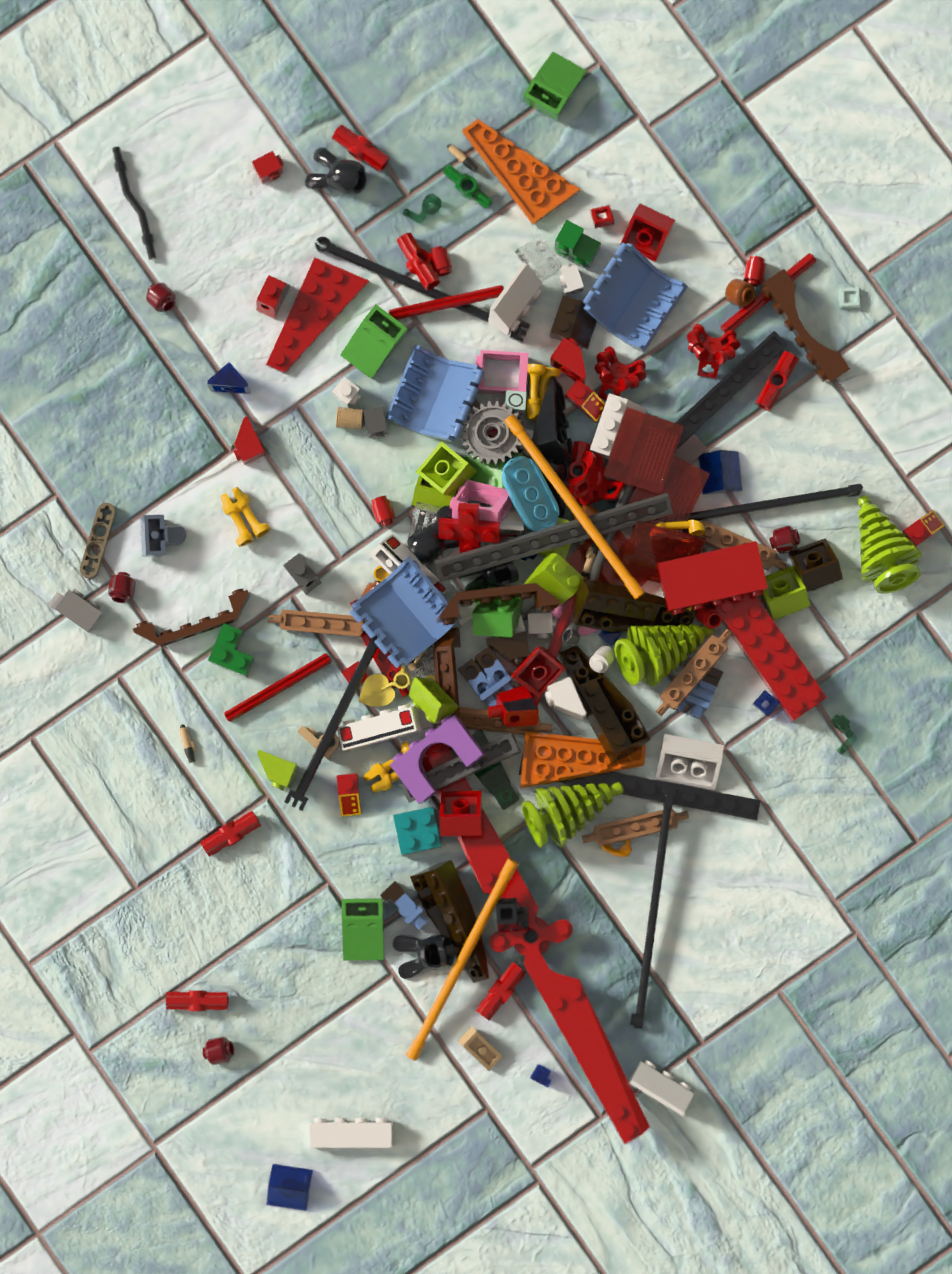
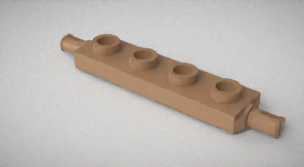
M702 520L701 523L705 526L706 533L702 536L694 537L697 541L718 550L754 542L705 520ZM757 543L763 569L768 571L774 566L784 571L787 563L776 559V550Z
M282 610L280 615H268V618H276L268 619V623H279L281 630L360 637L364 631L361 627L364 624V620L358 623L351 615Z
M726 629L719 638L712 635L660 695L663 703L655 711L662 717L669 708L676 710L728 650L725 642L733 635L732 632Z
M460 707V719L468 729L525 735V731L540 733V731L552 732L553 724L541 723L539 716L537 725L506 727L500 717L489 718L488 710Z
M672 808L669 830L676 829L678 821L689 819L688 811L675 813ZM663 810L594 826L593 833L582 835L583 843L595 841L598 847L660 833Z

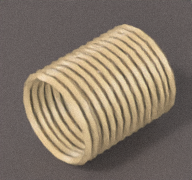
M338 406L336 428L362 430L364 409Z

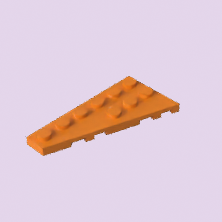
M479 119L462 130L464 136L532 226L580 192V188L569 183L564 177L550 170L548 166L515 146L513 142L499 135L494 129Z
M525 731L520 789L644 766L646 744L630 756L611 763L598 739Z

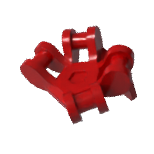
M694 325L692 331L687 334V340L690 343L688 350L693 354L696 353L695 357L699 360L697 376L716 379L719 366L725 363L726 359L731 360L735 358V351L740 347V342L736 339L737 334L734 330L727 331L720 338H713L707 335L702 325ZM708 364L711 365L714 371L707 373L703 371V368L707 367Z
M608 346L604 349V352L596 355L598 363L595 365L594 370L597 374H600L599 378L602 382L598 396L606 401L608 395L605 394V390L611 388L616 396H620L621 391H625L629 387L632 389L638 388L639 382L647 377V373L644 370L646 368L645 361L637 360L630 365H625L618 361L616 352L611 346Z
M585 451L582 455V461L587 465L584 475L570 479L567 482L568 487L572 488L571 494L574 498H579L582 505L597 503L600 499L616 500L625 484L606 479L605 472H608V467H603V457L591 451ZM585 482V485H586V486L583 487V488H580L579 486L582 485V484ZM617 487L614 493L608 494V489Z

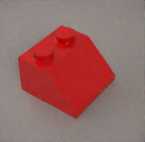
M639 203L620 245L622 243L632 244L642 255L656 262L674 225L675 219Z
M564 337L552 354L550 365L561 369L563 374L575 382L579 379L585 384L586 372L582 351L578 347L579 343L571 338L568 340Z
M482 791L441 792L439 814L441 836L482 835Z

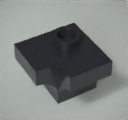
M517 898L499 899L496 905L498 931L529 929L528 908L517 906Z

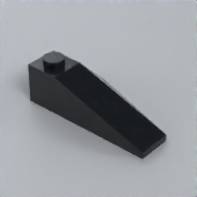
M552 376L549 379L533 430L534 439L532 441L545 458L573 462L572 439L567 437L566 429L570 428L569 421H567L563 412L566 410L563 387Z

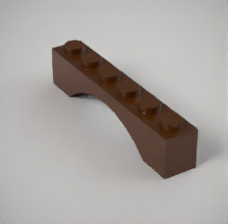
M781 270L763 282L762 291L767 298H771L774 303V310L778 315L781 314L785 319L784 325L788 331H793L796 336L795 342L806 351L808 362L811 365L814 364L818 369L817 375L820 380L828 384L850 370L839 352L818 343L802 325L795 307V284L786 270Z

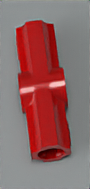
M342 124L335 130L332 136V140L347 149L352 157L360 162L364 161L379 173L384 170L390 160L388 156L373 147L374 145L368 139L361 135H356Z
M411 232L400 236L396 241L408 260L406 262L407 269L417 275L426 291L437 287L440 281L429 263L431 261L430 254L419 247Z
M784 351L755 404L764 410L771 411L799 358L790 352ZM779 377L782 380V384H773L772 378Z
M574 441L573 462H570L567 482L570 479L580 477L573 474V469H580L583 473L582 475H584L587 465L582 461V455L585 451H590L591 444L584 441ZM566 483V487L571 493L572 488L568 487V484Z
M251 811L238 820L225 824L218 829V832L202 840L200 843L210 857L225 847H230L241 841L245 835L262 825L255 813Z
M512 962L501 978H498L487 992L488 995L482 1000L476 1011L490 1021L500 1006L504 1005L515 991L514 988L519 984L526 972Z
M203 990L166 992V1010H228V992H206Z

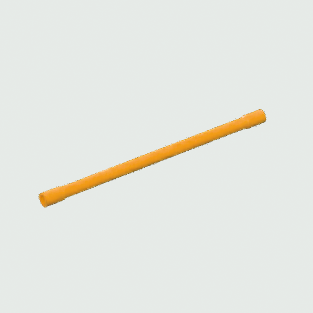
M514 414L510 415L504 420L506 425L520 440L623 580L635 599L642 596L645 591L620 561L525 432L524 427Z
M510 858L507 859L494 889L417 1037L413 1040L406 1054L408 1058L417 1061L425 1046V1041L502 893L513 877L519 865L518 862Z

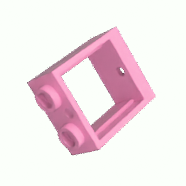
M480 351V356H476V365L482 367L483 371H485V359L520 361L518 388L484 386L483 376L481 384L476 385L478 393L506 395V390L526 392L528 353Z
M467 479L464 485L459 487L456 497L451 499L450 509H452V518L458 519L459 503H467L470 499L493 505L492 509L479 506L480 521L500 522L501 524L511 508L512 501L506 489Z

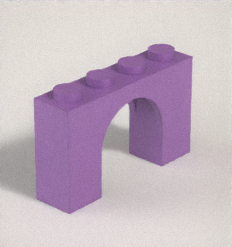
M451 715L445 717L441 720V726L437 729L433 727L424 734L426 736L424 739L411 743L408 746L410 749L406 753L400 752L393 758L394 762L390 764L418 804H423L438 792L423 769L424 754L432 745L445 743L451 746L466 767H471L486 755L458 716L454 715L451 717Z

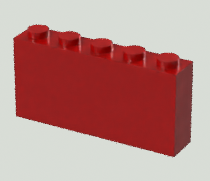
M757 541L657 564L667 613L672 612L673 615L684 613V609L691 607L693 610L705 608L704 605L712 603V606L724 604V600L731 598L732 602L744 599V595L760 596L764 594L763 591L768 589Z

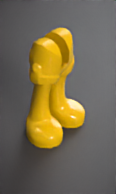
M528 364L527 372L530 378L529 399H526L525 412L528 420L537 421L549 379L552 376L558 378L561 375V369L548 368L539 364Z
M235 487L231 490L237 502L232 503L227 493L222 494L220 497L224 513L231 516L239 531L236 543L239 547H243L252 543L255 539L247 529L239 512L242 511L257 539L267 534L271 527L268 523H260L249 506L250 498L239 487Z
M407 741L401 744L400 752L406 753L410 749ZM393 759L383 764L378 762L372 765L370 770L364 775L366 782L380 775L382 780H378L370 786L373 793L391 789L393 787L392 783L400 779L395 772L389 774V771L392 770L390 764L394 762Z

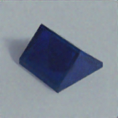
M230 362L207 382L211 392L251 394L248 383Z
M717 450L702 454L699 457L702 495L742 491L738 451Z
M272 1164L266 1205L307 1211L313 1169Z

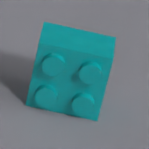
M433 807L393 815L401 855L441 847Z

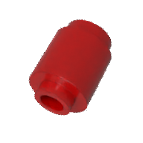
M442 246L432 248L431 253H429L431 256L430 262L436 275L443 277L451 274L453 266L447 248Z
M750 256L746 262L743 280L751 283L753 287H758L759 284L763 283L766 269L765 259L759 256Z
M384 495L371 500V508L376 523L381 524L382 527L392 524L396 516L390 499H387V496Z
M705 604V608L697 610V621L707 628L714 629L721 625L722 616L712 606Z

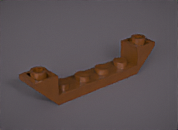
M537 583L457 592L436 620L437 623L443 622V625L455 624V621L460 617L458 604L461 607L473 605V602L489 604L492 603V600L500 599V602L511 601L513 597H520L523 600L532 598L533 595L536 611L542 610V613L554 611V608L559 605V600Z
M241 588L232 591V595L228 596L233 612L229 610L218 613V617L211 619L208 616L200 619L198 624L191 625V623L181 625L180 630L174 632L172 629L163 631L159 637L152 622L148 623V621L136 624L137 627L133 628V632L163 647L222 627L223 623L228 625L237 622L250 597L249 591H244Z
M456 627L451 628L434 643L433 659L435 682L459 706L454 648H461L460 631ZM460 707L456 709L451 717L455 715L460 718Z

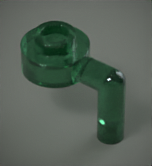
M428 194L422 202V211L419 215L408 208L403 211V215L421 224L428 215H434L440 210L441 199L434 194Z
M835 715L830 722L847 737L845 742L837 749V752L843 756L857 741V736L852 732L849 726L850 721L844 715Z

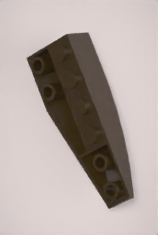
M582 579L575 595L574 625L610 632L628 631V628H631V626H689L692 624L697 611L684 609V613L673 615L672 612L667 613L663 597L645 592L642 596L635 599L624 586Z
M577 645L559 652L560 659L566 667L567 676L571 678L586 712V717L611 763L630 756L651 739L632 704L603 673L595 672L590 667V659Z
M448 860L410 876V879L427 915L440 934L451 938L455 956L458 958L477 919L452 860ZM480 936L464 966V970L473 983L489 978L482 936Z

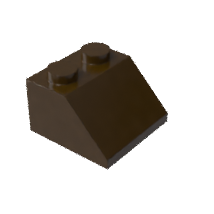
M563 295L550 337L560 341L564 337L568 340L571 338L579 343V347L588 349L597 321L584 310L586 305L583 301Z
M826 538L788 552L792 565L806 587L807 592L843 579L839 560Z
M526 632L515 633L513 637L495 636L486 638L487 647L489 646L491 650L509 663L514 662V665H521L530 655Z

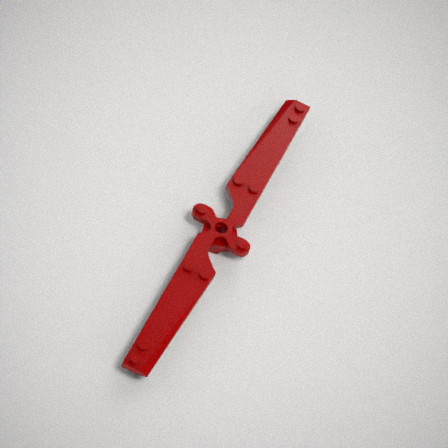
M437 743L428 748L423 757L425 772L455 759L447 744ZM466 778L438 790L436 795L440 801L441 792L473 790ZM482 808V835L457 836V839L483 893L490 895L510 856ZM516 869L500 898H517V906L528 908L529 929L497 931L491 935L489 945L492 950L499 953L514 946L520 954L525 956L524 966L625 1145L643 1135L650 1128V1125L580 980L553 972L542 956L549 949L551 942L562 943L572 936V924L565 919H561L548 925L543 919L537 917L538 906ZM529 931L537 933L538 937L535 942H528L526 940V934Z

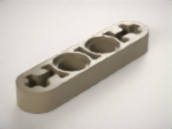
M102 503L95 515L80 565V572L87 579L95 578L101 567L116 517V510L110 503ZM107 507L112 512L111 515L108 514L106 517L109 525L104 522H98L99 519H104V514L101 511L106 510ZM98 526L106 528V534L102 537L97 536L95 533ZM93 545H98L101 548V552L97 556L90 554V548ZM87 557H90L93 560H98L97 563L93 561L92 568L95 569V571L90 572L89 575H87V571L84 570L85 567H89L91 562L90 560H87Z

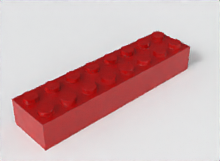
M749 594L744 595V599L732 602L731 598L724 600V604L712 606L719 611V614L722 616L723 625L732 632V638L791 722L827 698L757 597H752Z

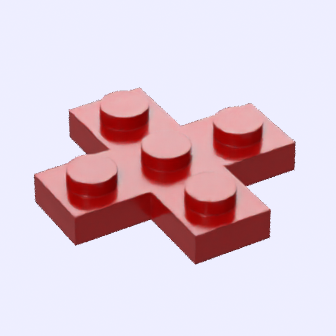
M459 503L458 519H439V539L459 540L460 553L480 548L481 542H500V522L480 521L479 504Z

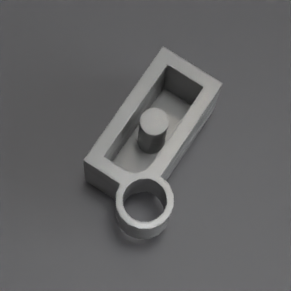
M68 589L64 596L56 592L48 605L89 632L102 613L99 611L100 606L92 600L89 603L82 599L84 595L76 589H73V591Z

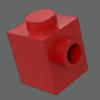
M273 151L252 161L262 184L268 180L274 181L281 176L280 174L283 173L282 166H284L280 155L275 156Z

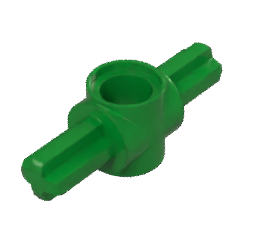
M450 164L446 166L443 174L456 184L455 188L463 197L469 200L473 198L485 209L491 206L493 200L480 190L481 186L474 177L467 174L462 175ZM471 183L473 188L467 191L463 189V185Z

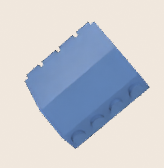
M622 243L615 253L617 259L612 257L604 269L606 276L601 274L593 285V289L596 291L590 290L583 300V303L586 305L584 310L609 333L629 346L645 352L688 286L684 282L673 279L658 270L632 244Z
M415 345L385 418L398 426L421 435L453 442L455 438L459 439L463 429L461 422H465L471 409L468 404H473L478 391L476 385L481 384L485 372L478 365L448 360L431 353L421 346Z
M410 556L387 578L353 603L352 607L354 609L349 612L358 623L362 620L365 621L361 627L371 639L377 635L378 639L374 641L384 654L388 651L392 653L387 658L396 668L400 665L403 668L462 619L459 617L455 624L443 625V622L437 623L436 619L447 606L448 601L445 595L433 585L431 578L421 571L419 564L412 560Z

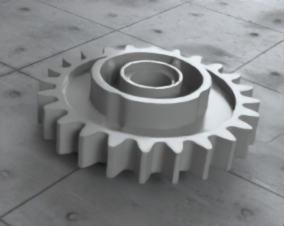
M488 401L486 407L480 403L479 410L473 407L475 413L468 414L470 419L464 422L467 426L462 429L463 432H466L461 436L462 439L466 440L463 446L469 447L466 452L468 454L473 453L472 458L474 460L479 457L481 464L485 460L488 466H490L492 461L498 466L499 460L506 464V458L512 459L513 452L519 454L516 448L523 447L520 440L504 422L506 418L513 414L514 408L511 407L507 410L506 403L500 407L498 401H496L494 406ZM519 413L514 414L518 419L520 416ZM497 429V436L490 438L488 436L489 431Z

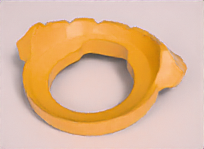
M627 840L625 845L619 850L612 848L611 844L602 846V849L614 856L627 857L632 851L630 846L631 840Z

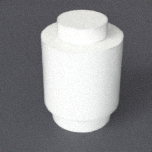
M610 646L599 647L589 660L590 667L595 672H605L615 660L614 650Z

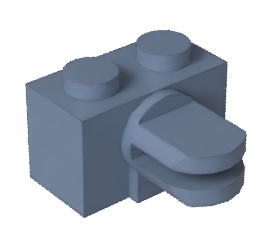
M143 515L140 517L142 557H162L166 555V545H180L185 541V529L181 526H165L164 515Z

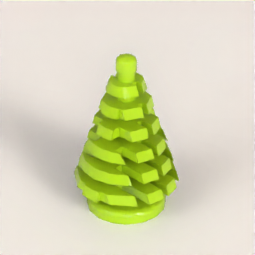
M863 495L858 498V504L861 507L858 512V519L861 520L859 523V530L861 532L859 540L861 544L862 580L870 581V583L874 582V588L880 594L902 590L913 584L921 576L920 568L915 564L919 562L918 559L922 558V553L905 537L901 530L897 529L892 521H889L885 513L880 512L881 510L877 505L870 504L871 501L867 495Z
M696 624L689 626L668 625L665 627L631 626V628H628L626 639L622 638L615 642L614 652L617 665L626 681L631 685H638L643 681L647 685L649 684V686L654 687L671 670L678 667V664L687 658V654L689 655L696 650V645L699 647L704 643V637L713 635V629H709L706 626L700 628Z
M617 782L608 787L606 783H599V791L594 784H587L585 787L586 791L580 784L573 785V790L569 786H562L560 790L557 787H549L547 790L535 788V799L541 812H538L535 805L530 801L523 802L521 806L525 822L536 844L541 848L548 843L547 828L552 840L557 846L562 848L567 843V838L571 840L576 835V829L580 832L585 828V820H588L589 823L594 820V811L598 814L603 811V801L608 806L613 802L612 796L623 793L622 784Z

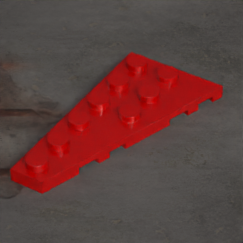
M314 257L266 366L285 374L301 357L303 352L315 342V339L338 317L349 302L369 283V280Z

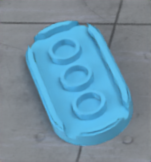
M524 456L510 459L503 467L502 482L523 524L532 532L555 526L558 522L559 506L539 466L535 461Z

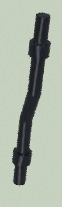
M113 147L114 167L119 175L123 195L138 214L143 234L141 238L143 245L146 246L149 260L155 259L156 254L153 246L155 241L153 234L150 233L145 210L130 191L125 171L127 170L126 162L123 161L120 147Z

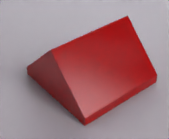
M538 646L511 677L540 698L547 690V686L552 685L566 667L545 647Z

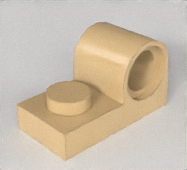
M302 726L297 731L314 748H317L323 736L321 735L317 739V733L310 726L307 729ZM336 734L333 737L335 739L334 746L328 747L324 755L327 760L339 747L340 742Z
M473 1026L458 1040L488 1071L503 1057Z

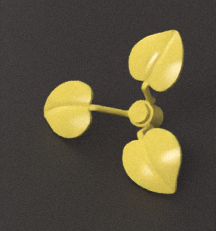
M402 666L401 671L395 675L394 682L390 683L383 674L376 673L370 675L363 683L358 699L359 702L374 707L388 705L395 698V691L391 686L404 689L408 685H412L410 673L405 671V667L403 668ZM429 675L426 677L431 678L435 681V675Z

